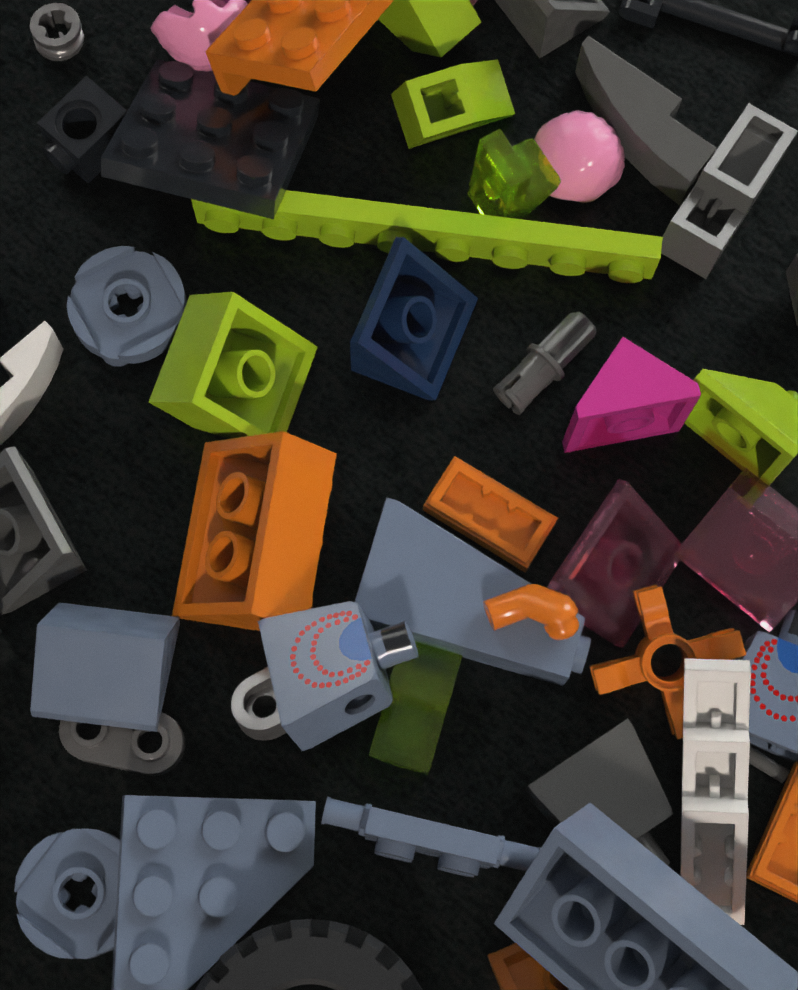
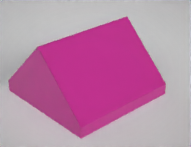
M622 337L575 407L562 441L565 453L680 431L701 397L699 384Z

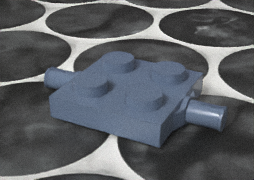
M327 797L321 824L326 823L358 831V835L365 836V840L376 842L374 850L376 855L412 863L415 852L439 857L438 870L474 878V875L478 876L480 867L488 869L490 867L498 868L500 865L527 871L542 848L505 840V836L502 835L497 837L372 807V804L368 803L362 806L331 799V797Z

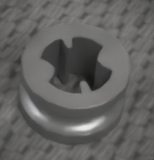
M51 3L36 10L31 17L30 30L36 49L43 57L53 61H63L72 58L80 51L84 42V34L78 13L72 7L63 3ZM56 24L66 25L68 32L66 35L59 32L60 38L48 37L47 29L49 27L55 31Z

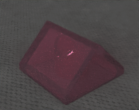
M745 468L674 555L770 632L798 602V508L772 487L765 484L748 468Z
M618 479L547 588L570 596L578 607V613L585 617V626L612 644L623 648L641 621L632 591L655 584L663 587L687 549L627 481Z

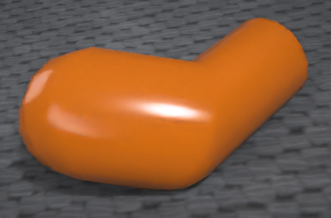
M528 584L483 601L486 616L494 631L527 618L545 624V631L554 640L568 639L579 628V622L575 616L578 613V607L571 597L538 584Z

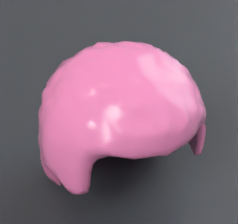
M194 0L192 3L194 13L174 5L168 11H163L157 16L151 26V31L157 37L162 47L176 61L188 64L195 71H212L205 51L248 4L245 0H229L227 3L223 0Z
M576 110L553 118L541 126L530 148L529 168L537 187L547 195L561 200L588 203L599 198L620 180L625 167L624 148L616 131L604 118L598 117L592 112Z

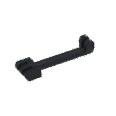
M622 0L618 11L622 18L654 29L659 12L662 11L798 57V13L795 14L790 28L786 29L702 0Z

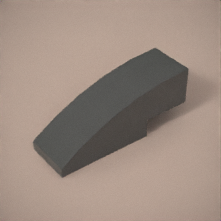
M587 36L581 44L575 73L589 105L595 115L604 118L614 128L624 148L625 158L652 185L681 206L717 148L675 120L682 98L590 36Z
M748 103L702 170L695 186L670 221L663 235L661 253L706 279L798 131Z

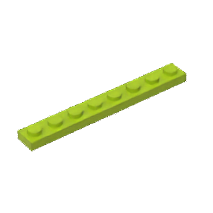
M286 190L274 219L191 199L197 223L204 224L208 229L220 233H235L240 228L262 231L265 236L276 240H292L296 236L319 238L322 243L333 247H350L354 243L377 245L378 249L389 253L396 237H404L420 251L433 252L438 258L446 261L461 262L468 260L469 257L490 259L497 266L508 269H520L530 264L550 267L553 272L565 276H578L584 274L585 271L608 274L610 279L621 283H637L643 279H652L661 259L663 240L661 236Z

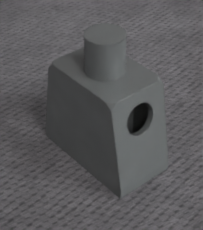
M628 718L529 784L523 790L527 798L554 827L588 803H592L666 865L671 863L649 831L673 814L672 808L639 737Z

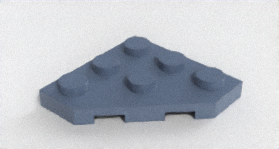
M123 795L111 990H188L220 959L221 955L231 948L314 866L316 801Z

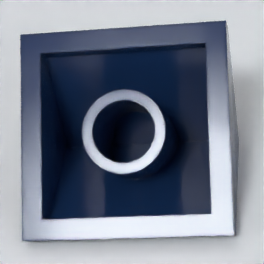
M396 237L350 341L351 371L426 400L436 401L478 298L406 238Z

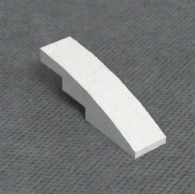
M684 658L680 876L737 923L744 925L749 819L750 660Z

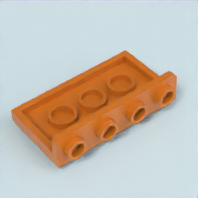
M251 0L205 52L219 88L224 94L238 95L251 79L316 92L394 0Z

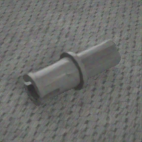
M573 312L539 345L531 343L526 348L528 355L493 388L499 400L507 408L510 409L512 407L515 414L520 415L533 399L553 380L560 381L565 376L562 369L595 337L597 331L593 323L581 312Z

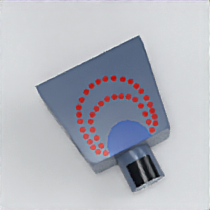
M348 601L268 617L258 621L281 726L302 751L313 748L389 707L393 701V695L386 668L418 657L416 643L406 621L375 631L370 620L357 602Z
M788 610L778 637L766 632L757 631L743 644L746 656L735 658V660H750V745L795 763L798 761V611Z

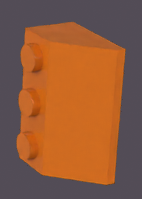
M284 431L205 442L172 616L185 620L260 631L259 620L311 609L337 453Z

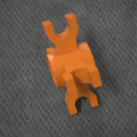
M655 584L632 591L645 633V637L637 646L635 655L589 666L595 690L598 691L599 695L645 681L659 689L663 698L670 731L672 734H675L677 739L683 738L684 658L731 660L746 656L740 631H734V628L713 632L691 640H686L673 633L662 586ZM674 644L679 648L682 655L679 669L671 676H656L651 668L653 653L662 645Z

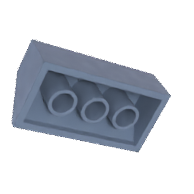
M588 803L554 827L494 923L569 990H798V972L592 803Z

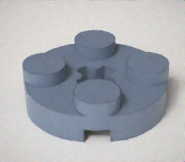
M117 246L105 249L93 255L82 264L74 277L76 283L71 290V297L68 295L67 313L70 323L81 343L90 352L102 357L106 363L112 366L145 362L165 352L172 343L187 304L185 290L179 274L168 260L154 252V256L146 252L135 251V248L130 246ZM127 293L132 300L139 297L143 298V303L137 307L138 313L127 317L125 314L117 316L112 312L119 307L117 297L121 294Z
M71 829L46 837L27 854L16 875L14 892H17L16 905L19 912L17 917L20 927L36 947L49 955L68 959H90L114 949L120 839L97 829ZM89 876L95 882L91 891L96 897L95 903L91 908L80 905L75 911L69 909L66 904L71 894L64 888L66 883L71 878L82 882Z

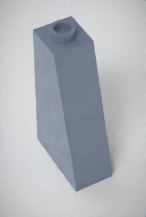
M386 498L355 602L359 603L375 631L406 621L416 644L559 686H563L566 683L571 671L579 674L582 673L591 643V638L581 635L585 617L579 613L575 615L579 622L577 632L572 637L564 640L552 639L545 631V624L530 618L494 631L486 616L483 601L531 583L400 501Z

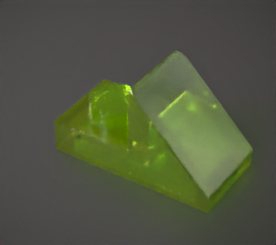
M498 129L479 140L467 194L480 214L524 219L559 187L561 180L535 140L527 139L511 146L501 129Z
M415 642L418 657L394 665L389 680L393 701L389 707L381 712L370 748L369 758L428 775L462 655Z

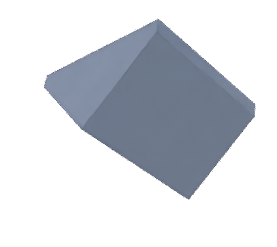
M59 602L37 624L30 708L32 717L157 732L177 641L180 617Z

